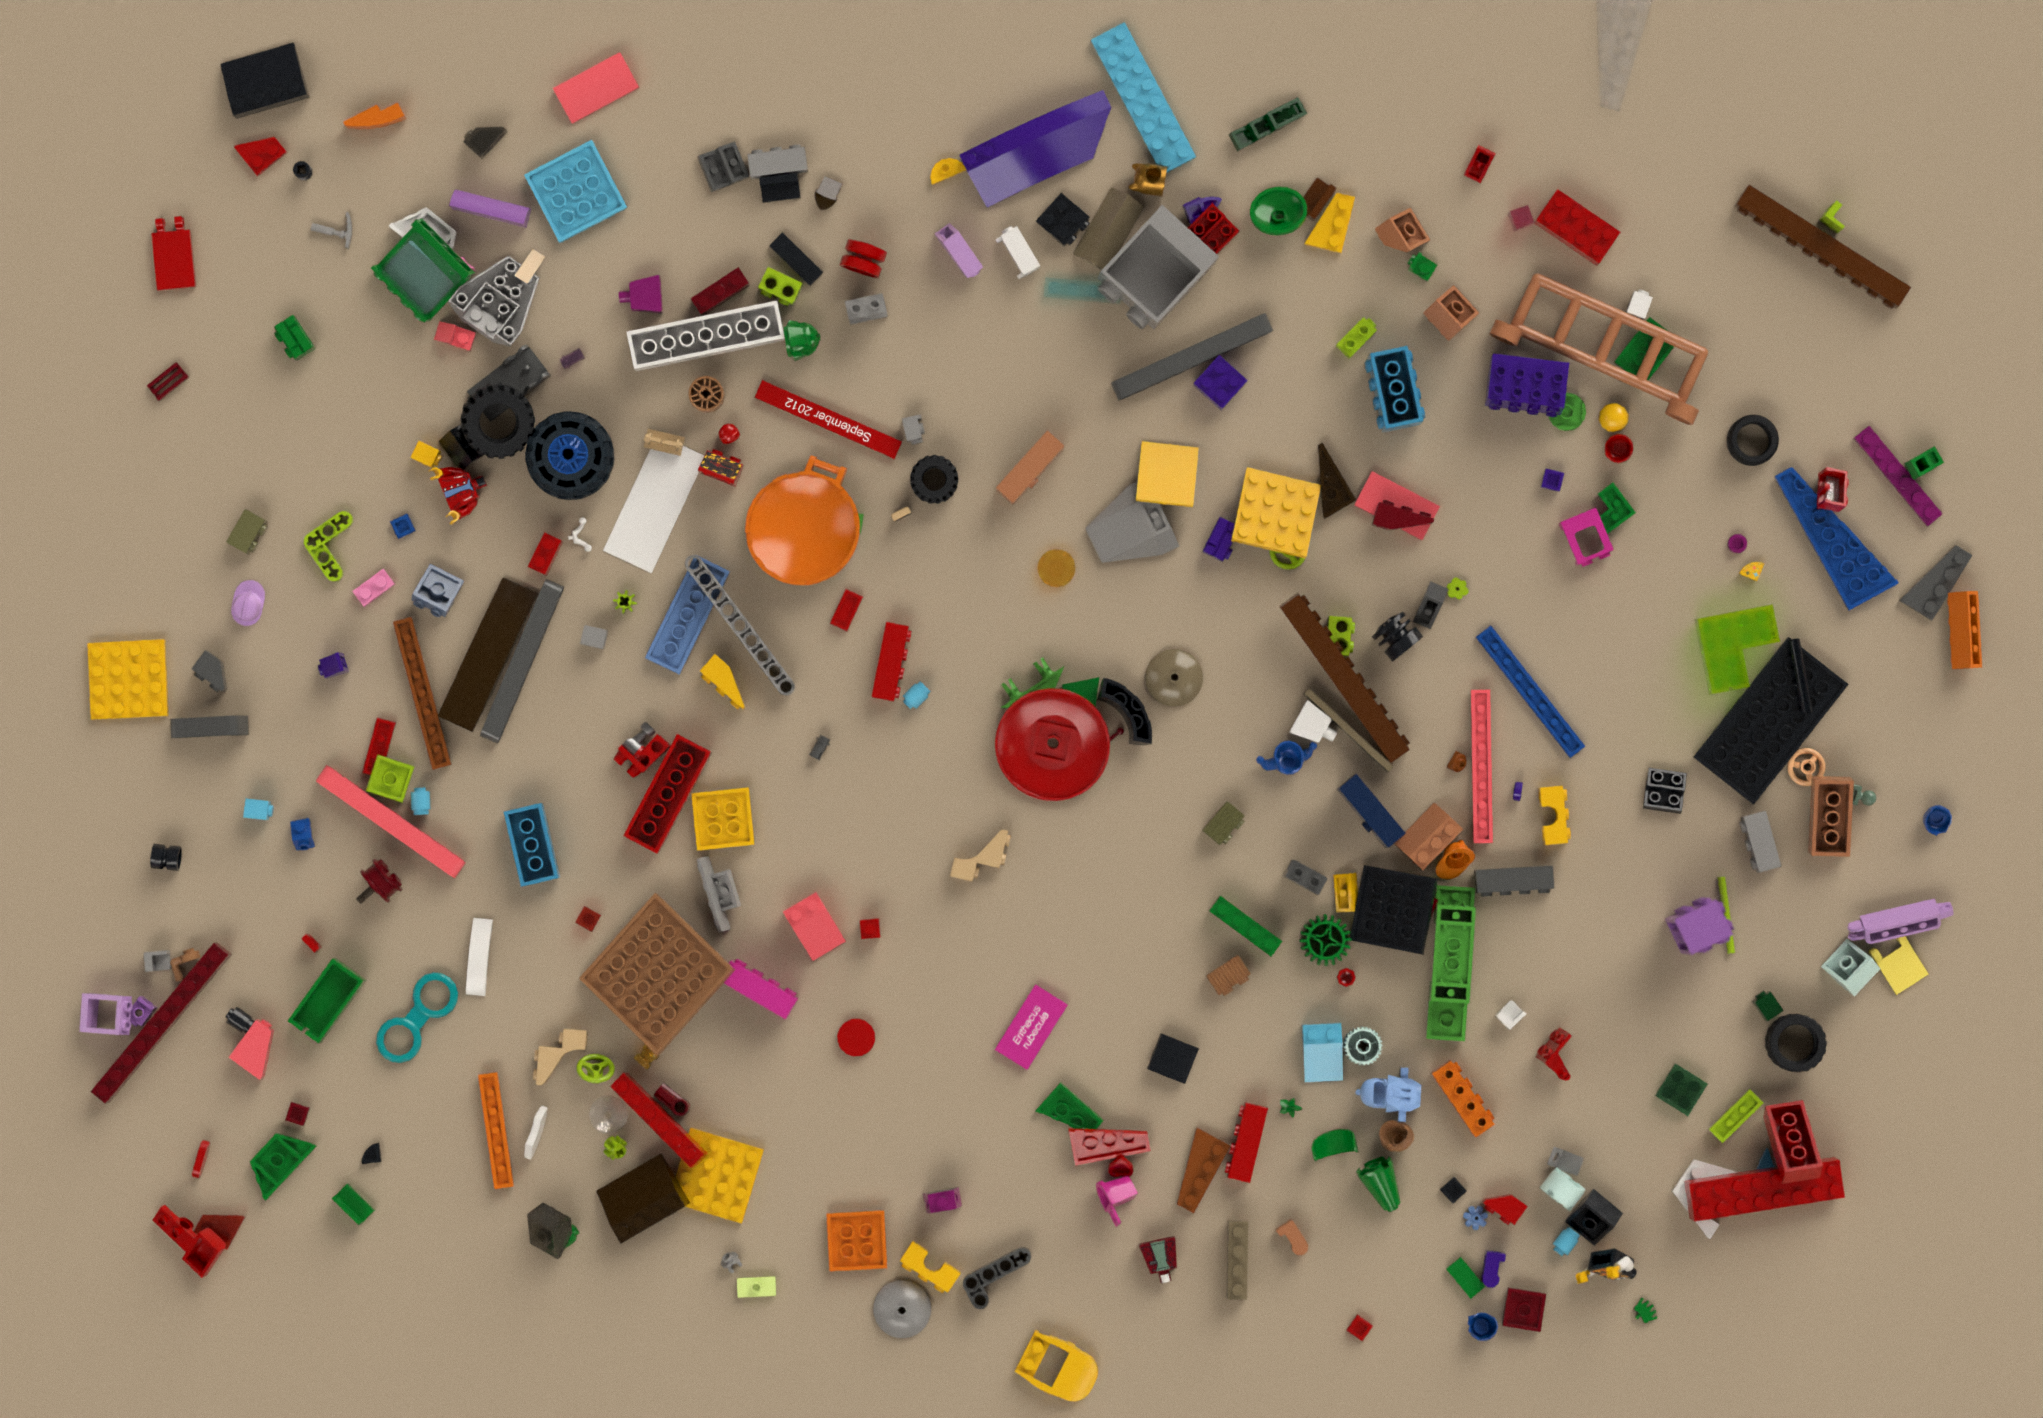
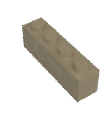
M1228 1220L1227 1299L1247 1300L1248 1221Z

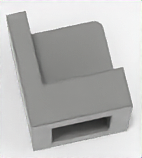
M585 625L580 644L604 649L608 630Z
M170 950L145 952V972L171 969Z

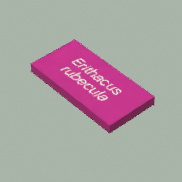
M1035 984L995 1050L1028 1070L1068 1004Z

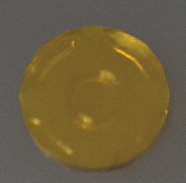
M1054 549L1042 555L1038 562L1037 570L1043 583L1050 587L1058 588L1065 586L1072 580L1076 567L1069 553L1064 550Z

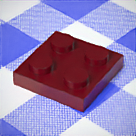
M1508 1287L1502 1326L1541 1332L1546 1293Z

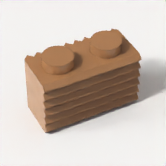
M1236 955L1207 974L1206 977L1217 994L1225 996L1233 991L1232 986L1239 983V985L1247 982L1249 980L1248 976L1251 973L1239 955Z

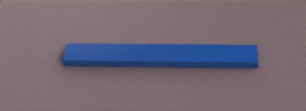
M1489 626L1475 638L1567 756L1571 758L1583 749L1585 745L1494 628Z

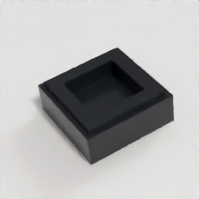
M1455 1177L1451 1178L1440 1188L1452 1204L1467 1192Z

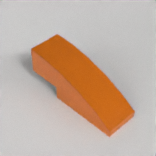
M397 102L382 111L378 105H375L345 120L343 123L347 128L374 129L393 125L407 118Z

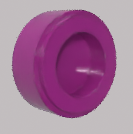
M1741 534L1731 536L1727 542L1728 549L1736 554L1743 552L1747 548L1746 538Z

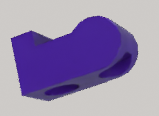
M1485 1250L1481 1277L1484 1285L1489 1288H1494L1499 1284L1500 1261L1505 1262V1253Z

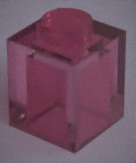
M1528 205L1508 213L1514 232L1534 224Z

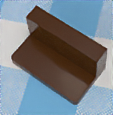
M1319 178L1315 179L1303 196L1307 204V217L1313 222L1337 189L1332 184L1328 185Z

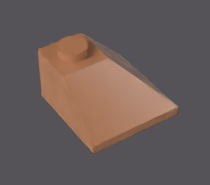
M1411 208L1389 218L1375 228L1378 237L1384 245L1406 253L1430 241Z

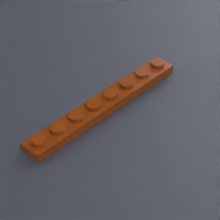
M408 617L394 621L393 625L432 770L450 766L452 763L438 717L413 618Z

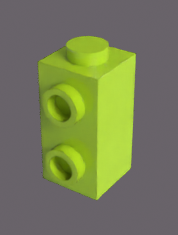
M1363 317L1336 344V347L1350 359L1376 333L1377 329L1375 327L1377 325L1370 318L1366 320Z

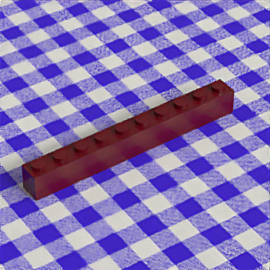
M218 942L210 946L91 1090V1093L105 1104L111 1102L232 954Z

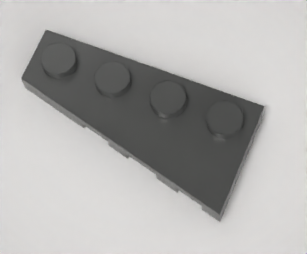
M1957 545L1954 546L1899 601L1932 621L1973 555Z

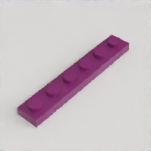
M1870 426L1853 438L1926 526H1929L1942 515V512L1917 482L1912 479L1911 475Z

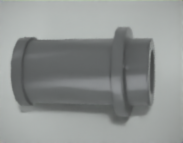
M820 735L819 738L816 737L817 742L811 753H809L810 756L818 760L821 759L827 745L830 746V739L823 735Z

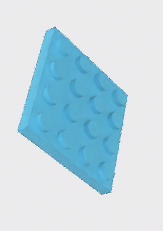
M592 140L524 175L559 243L627 209Z

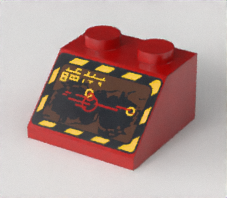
M712 449V452L707 450L698 468L699 473L736 487L744 467L740 463L741 460L730 456V459L723 457V453Z

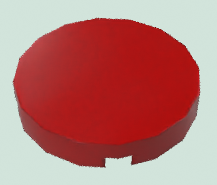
M850 1019L838 1031V1044L841 1050L850 1056L865 1055L874 1046V1029L863 1019Z

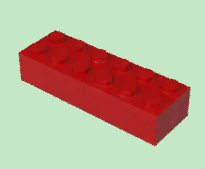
M677 734L623 836L659 854L712 752Z

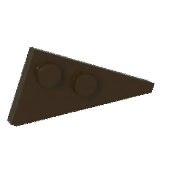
M1322 442L1318 445L1322 512L1323 518L1326 519L1355 502L1356 498Z

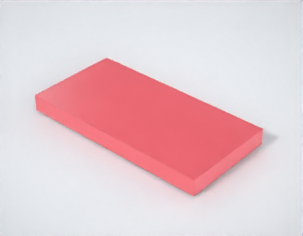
M1373 471L1354 506L1375 515L1378 503H1383V500L1395 503L1394 507L1401 508L1406 506L1412 508V512L1420 514V511L1431 514L1430 518L1435 517L1440 507ZM1431 524L1400 530L1423 540Z

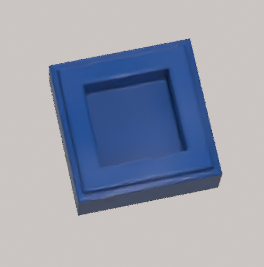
M408 514L390 521L398 539L416 531Z

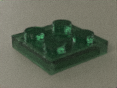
M1674 1063L1654 1096L1684 1115L1689 1116L1708 1083Z

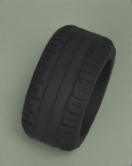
M1747 415L1740 418L1730 427L1727 434V447L1731 456L1739 463L1747 466L1765 463L1773 457L1779 445V436L1775 425L1761 415ZM1755 424L1765 430L1768 436V447L1764 453L1759 456H1748L1740 450L1737 443V435L1742 427Z

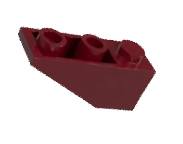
M1383 500V503L1379 502L1377 505L1372 526L1392 531L1432 524L1434 518H1430L1431 514L1420 511V514L1412 512V508L1406 506L1401 508L1394 507L1395 503Z

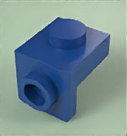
M306 818L290 822L292 841L296 850H308L315 847L310 819Z

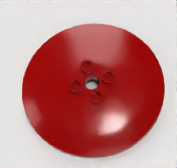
M1045 688L1023 695L1005 711L996 731L995 752L1003 774L1018 790L1036 799L1061 801L1084 793L1098 781L1109 759L1110 736L1102 715L1086 698L1065 689ZM1056 738L1059 744L1056 747H1051L1048 744V740Z

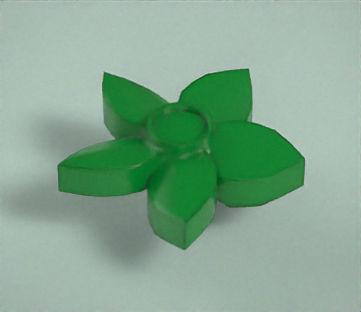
M1294 1098L1290 1099L1289 1102L1285 1099L1280 1100L1282 1106L1280 1113L1282 1114L1289 1113L1291 1117H1294L1295 1111L1302 1110V1107L1295 1105Z

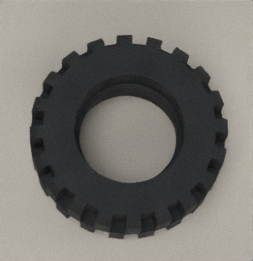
M499 383L497 385L488 384L482 389L478 388L475 390L476 392L467 398L466 404L464 403L460 419L463 434L469 445L477 453L492 459L493 457L505 459L504 457L506 456L512 457L516 452H521L527 444L529 436L534 434L535 416L527 398L519 390L514 389V387L504 386ZM492 404H504L510 407L516 417V425L512 433L501 439L488 437L480 427L482 412Z

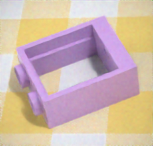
M82 993L79 1032L129 1035L131 1029L132 996ZM99 999L117 1001L115 1029L97 1028Z

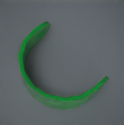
M1348 1129L1325 1132L1314 1139L1311 1146L1314 1161L1340 1153L1359 1152L1354 1132Z

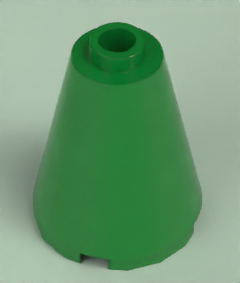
M1384 1156L1366 1162L1364 1164L1365 1168L1362 1170L1359 1167L1356 1171L1358 1178L1381 1208L1388 1210V1212L1398 1209L1401 1201L1391 1157L1388 1156V1159H1385Z

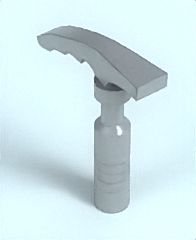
M346 212L348 223L346 232L312 223L311 231L331 236L337 235L343 239L346 237L345 248L349 249L352 222L348 212Z

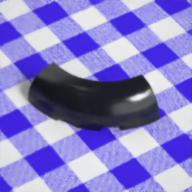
M1103 678L1097 700L1111 705L1122 715L1129 731V744L1151 745V721L1141 700L1128 690L1126 686L1114 680Z

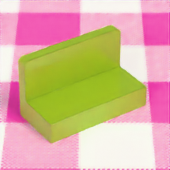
M1837 200L1829 206L1819 219L1836 234L1845 227L1833 217L1842 206Z

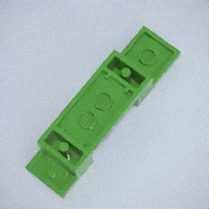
M1437 885L1435 898L1439 899L1434 911L1435 939L1432 981H1430L1426 1039L1465 1041L1467 1004H1470L1476 907H1474L1475 888Z

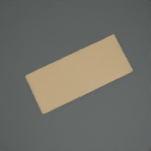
M532 249L515 276L528 284L545 259V256Z

